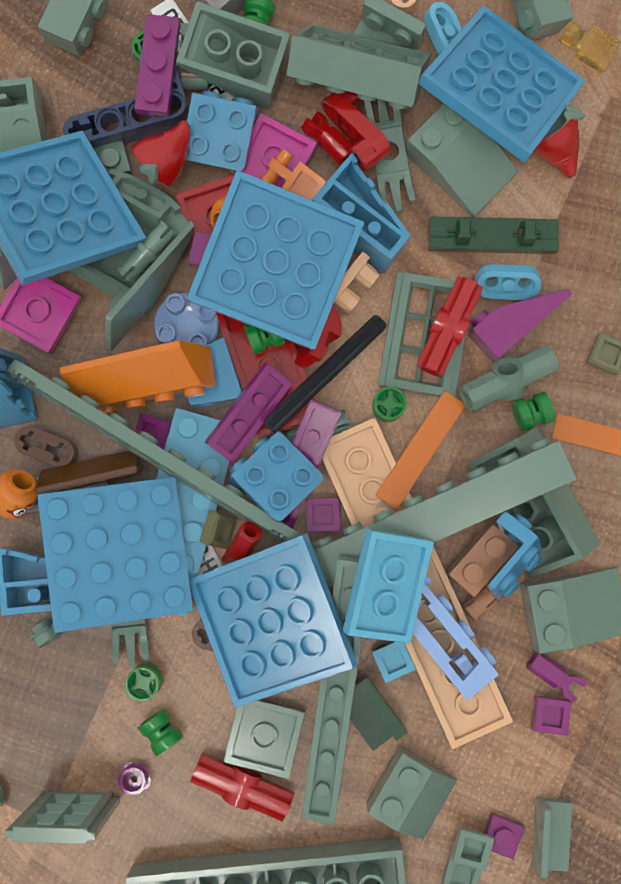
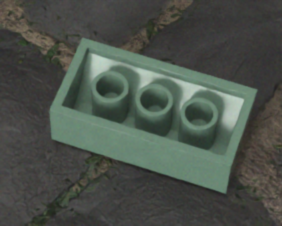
M308 23L292 36L286 76L296 78L295 81L302 85L311 86L314 83L326 85V89L330 92L345 93V91L357 93V97L365 101H376L377 98L389 101L388 105L391 107L407 109L408 106L413 107L418 99L422 87L418 84L419 79L428 68L432 53Z
M536 427L469 462L472 470L483 466L486 471L492 470L499 466L498 459L514 452L517 453L518 457L530 453L529 445L543 438ZM568 483L506 510L513 517L516 513L524 517L533 526L531 530L539 537L542 549L539 555L542 556V559L531 572H528L530 578L581 560L600 545ZM504 512L497 514L498 519Z

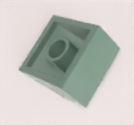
M399 745L366 801L368 814L397 832L424 839L456 784L457 779Z

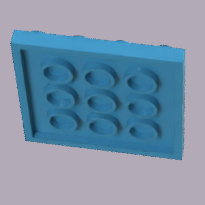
M483 5L420 77L418 84L525 163L564 111L565 105L570 103L586 80Z
M83 131L0 152V248L22 286L136 248L137 244L143 243L146 240V236Z
M236 170L187 300L315 350L365 222Z
M176 477L37 495L54 633L193 611Z
M307 533L189 579L192 595L235 708L353 669L358 665L347 635L343 632L341 619Z

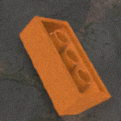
M181 340L59 367L60 375L70 386L73 394L79 398L85 395L93 399L100 405L98 410L106 415L117 413V407L126 406V409H138L146 407V401L155 400V403H168L175 401V395L185 394V397H197L205 395L204 389L217 387L211 347Z

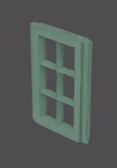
M397 272L378 386L395 387L402 391L440 397L444 391H447L455 397L465 336L460 346H456L444 375L439 380V384L421 381L423 371L418 367L415 380L397 377L401 353L418 354L420 357L428 341L430 326L435 319V316L432 315L436 291L450 293L455 281L407 272ZM413 287L430 289L426 315L409 312ZM407 319L425 322L420 348L403 345Z
M47 791L45 794H40L5 830V838H12V842L87 844L89 840L96 839L120 803V796H113V793Z

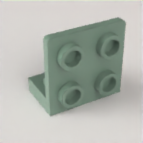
M365 0L362 9V19L353 34L418 50L423 41L426 24L384 0Z

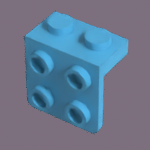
M203 91V95L192 93L187 119L191 132L186 160L234 171H243L246 166L253 125L260 115V111L257 106L253 105V101L235 97L234 101L222 99L221 94L211 91Z
M278 430L270 439L267 436L263 437L254 446L253 450L255 453L247 461L241 458L230 469L229 472L232 475L228 482L229 485L239 490L243 489L275 522H281L323 480L322 473Z
M506 511L496 522L499 529L519 547L517 552L488 585L490 592L497 600H500L503 596L509 598L519 587L520 582L518 578L525 570L531 572L542 559V556L539 555L542 551L539 537L531 530L533 526L521 515L516 513L513 517Z

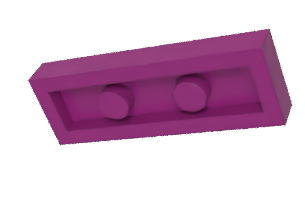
M146 15L134 108L136 114L169 118L181 25L179 17Z
M264 362L204 442L231 463H234L262 426L265 417L274 410L293 383Z

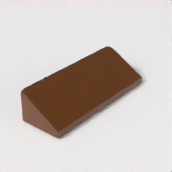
M128 450L44 469L40 472L36 490L39 494L68 491L138 475L143 472L140 457Z

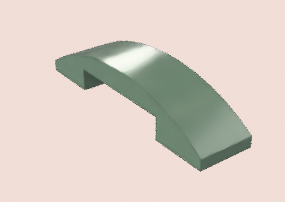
M460 827L452 845L440 884H479L482 871H486L494 836Z

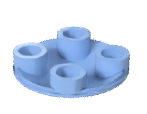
M189 293L170 294L161 304L155 315L154 329L156 336L161 344L181 340L206 346L214 342L218 334L219 321L216 312L188 301L187 296Z

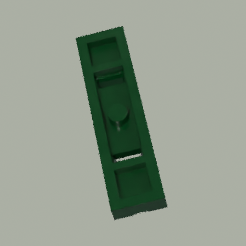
M430 216L428 251L556 254L559 251V219ZM519 228H524L523 237L519 242Z

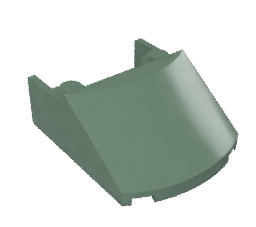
M110 169L109 176L146 238L161 220L168 225V228L160 237H163L170 228L177 234L157 255L158 258L154 263L151 262L133 283L126 279V275L134 266L124 276L117 270V267L136 248L67 270L114 297L109 303V313L105 317V348L113 351L143 315L149 316L194 234V224L192 221H187L181 213V207L160 189L140 178ZM0 248V288L6 290L17 279V276Z

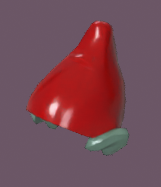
M565 105V111L561 113L533 152L542 160L556 167L566 177L571 178L577 172L579 153L578 120H582L585 115L580 109Z
M185 120L179 122L172 129L164 131L163 134L142 138L132 146L131 151L142 164L139 171L148 176V181L152 185L159 182L172 187L179 178L186 162L191 132L190 126Z

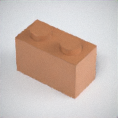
M486 524L445 572L466 593L475 597L519 546L494 524Z

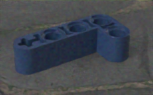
M176 66L170 107L178 105L181 109L176 113H169V118L150 116L145 122H136V119L141 114H136L135 98L72 116L65 122L63 134L68 135L83 131L92 147L96 148L123 140L124 144L139 141L151 135L163 134L164 131L172 129L183 120L187 122L189 108ZM110 123H119L115 130L106 131V127ZM95 128H97L99 134H96Z

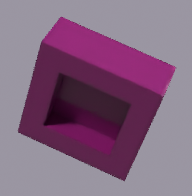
M140 413L135 432L139 434L140 431H144L158 441L156 445L164 450L172 422Z
M339 498L306 499L307 532L340 531Z
M535 695L532 729L536 732L568 736L572 702L567 699Z
M491 812L484 830V834L494 836L491 851L514 860L525 827L519 822Z

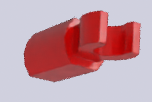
M317 111L312 120L309 118L305 119L301 126L303 132L317 139V144L341 166L349 157L348 147L353 144L334 126L330 127L322 113Z
M250 521L244 522L236 533L231 545L222 556V562L226 563L229 558L237 561L250 556L261 538V528Z

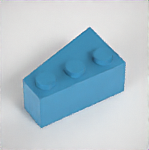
M351 153L314 196L312 201L364 221L365 223L354 251L359 255L362 251L370 257L368 262L385 274L403 252L410 234L389 204L383 202L374 189L375 184L370 177L367 178L357 165L358 160Z
M0 348V428L38 420L32 390L26 388L23 384L21 385L20 379L15 381L6 372L14 360L26 365L25 357Z
M9 546L0 547L1 616L51 611L45 555Z

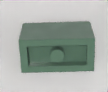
M536 797L532 866L540 878H548V870L568 872L572 803L570 800Z

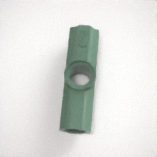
M548 345L520 358H500L493 364V371L459 387L460 397L470 412L498 399L507 401L518 399L523 396L526 385L559 370V361L555 357L554 351Z

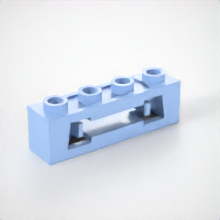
M426 575L422 595L427 600L424 604L457 645L463 650L466 648L474 659L470 663L461 651L452 658L462 671L458 676L448 663L451 661V658L418 617H416L413 635L468 701L499 675L493 668L497 661L484 646L480 650L471 640L475 636L473 631L463 620L459 623L455 621L450 615L454 608L441 593L437 597L428 587L432 581Z

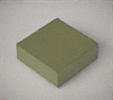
M602 332L598 333L586 364L612 375H618L621 369V340Z
M209 510L199 542L227 549L237 518Z

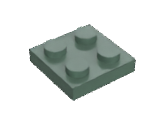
M264 699L237 707L224 762L289 779L305 710Z

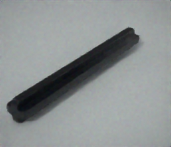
M378 315L371 317L265 417L264 424L273 433L280 430L384 331L387 326L385 321Z

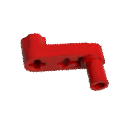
M345 91V93L333 92L321 101L322 108L329 119L354 143L348 147V154L353 153L358 160L357 165L360 169L367 171L391 153V146L385 135L354 106L362 100L357 97V93Z

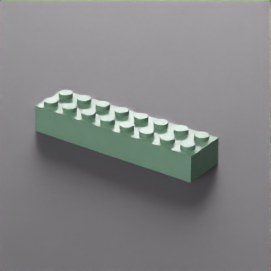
M399 837L135 863L126 877V884H406L400 839Z

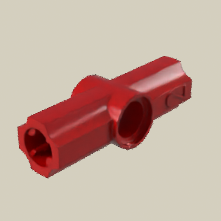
M458 276L444 306L440 307L429 330L431 335L418 359L416 367L432 376L443 377L456 346H460L471 322L469 318L483 290V287L476 281L467 277Z
M205 753L201 754L190 780L195 785L221 795L225 802L243 810L252 808L282 822L288 813L294 796L293 791L263 779L262 775L256 770L233 766Z

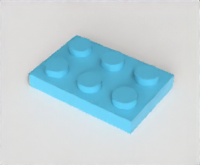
M366 528L343 632L348 636L411 643L434 542L425 538Z

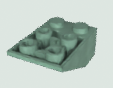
M32 77L0 80V152L47 140L42 92Z

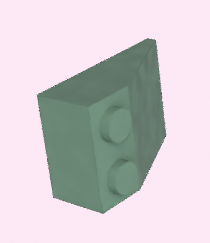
M196 1L176 65L235 97L251 100L253 104L269 109L288 53L290 33Z
M443 104L407 142V157L472 217H475L518 173L496 141L484 134L446 104Z
M617 567L520 583L531 649L542 654L571 649L621 635V584Z

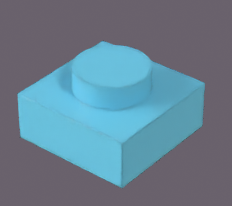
M391 641L371 651L385 683L416 670L408 650L402 642Z

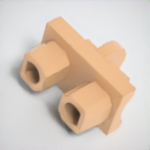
M363 251L347 272H345L333 305L349 314L361 300L359 296L348 288L352 282L356 280L369 290L380 276L373 266L368 263L370 257Z

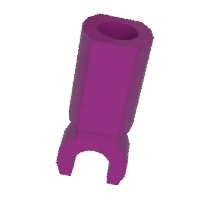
M535 651L526 663V669L553 688L559 686L561 694L570 701L575 702L577 700L569 692V686L572 683H578L584 688L587 685L579 676L574 674L567 675L566 668L544 653L540 654Z

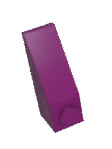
M565 289L497 307L490 314L484 310L471 322L474 328L469 332L468 336L494 363L572 293Z

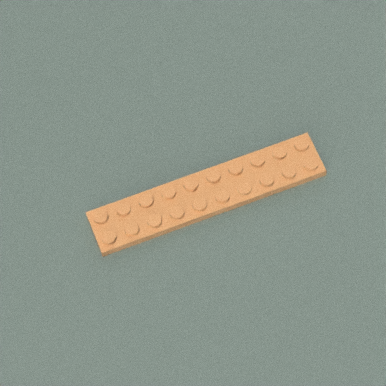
M372 418L331 437L322 461L351 525L361 522L362 526L365 527L374 523L373 516L391 508L394 514L405 509L403 502L412 498L410 493L407 494L397 510L375 496L396 464L376 418ZM433 546L427 570V576L432 583L428 587L436 597L441 593L454 608L450 615L457 623L463 620L471 629ZM422 595L421 602L423 604L419 606L417 617L451 658V661L448 663L459 676L462 671L452 658L460 651L468 658L470 663L474 658L466 648L463 650L457 645L424 604L427 600ZM413 634L411 643H404L452 750L513 722L494 679L467 701ZM474 636L471 640H472V642L476 645V647L480 650V647H479V645H478V643H477V641H476V638H475V636Z

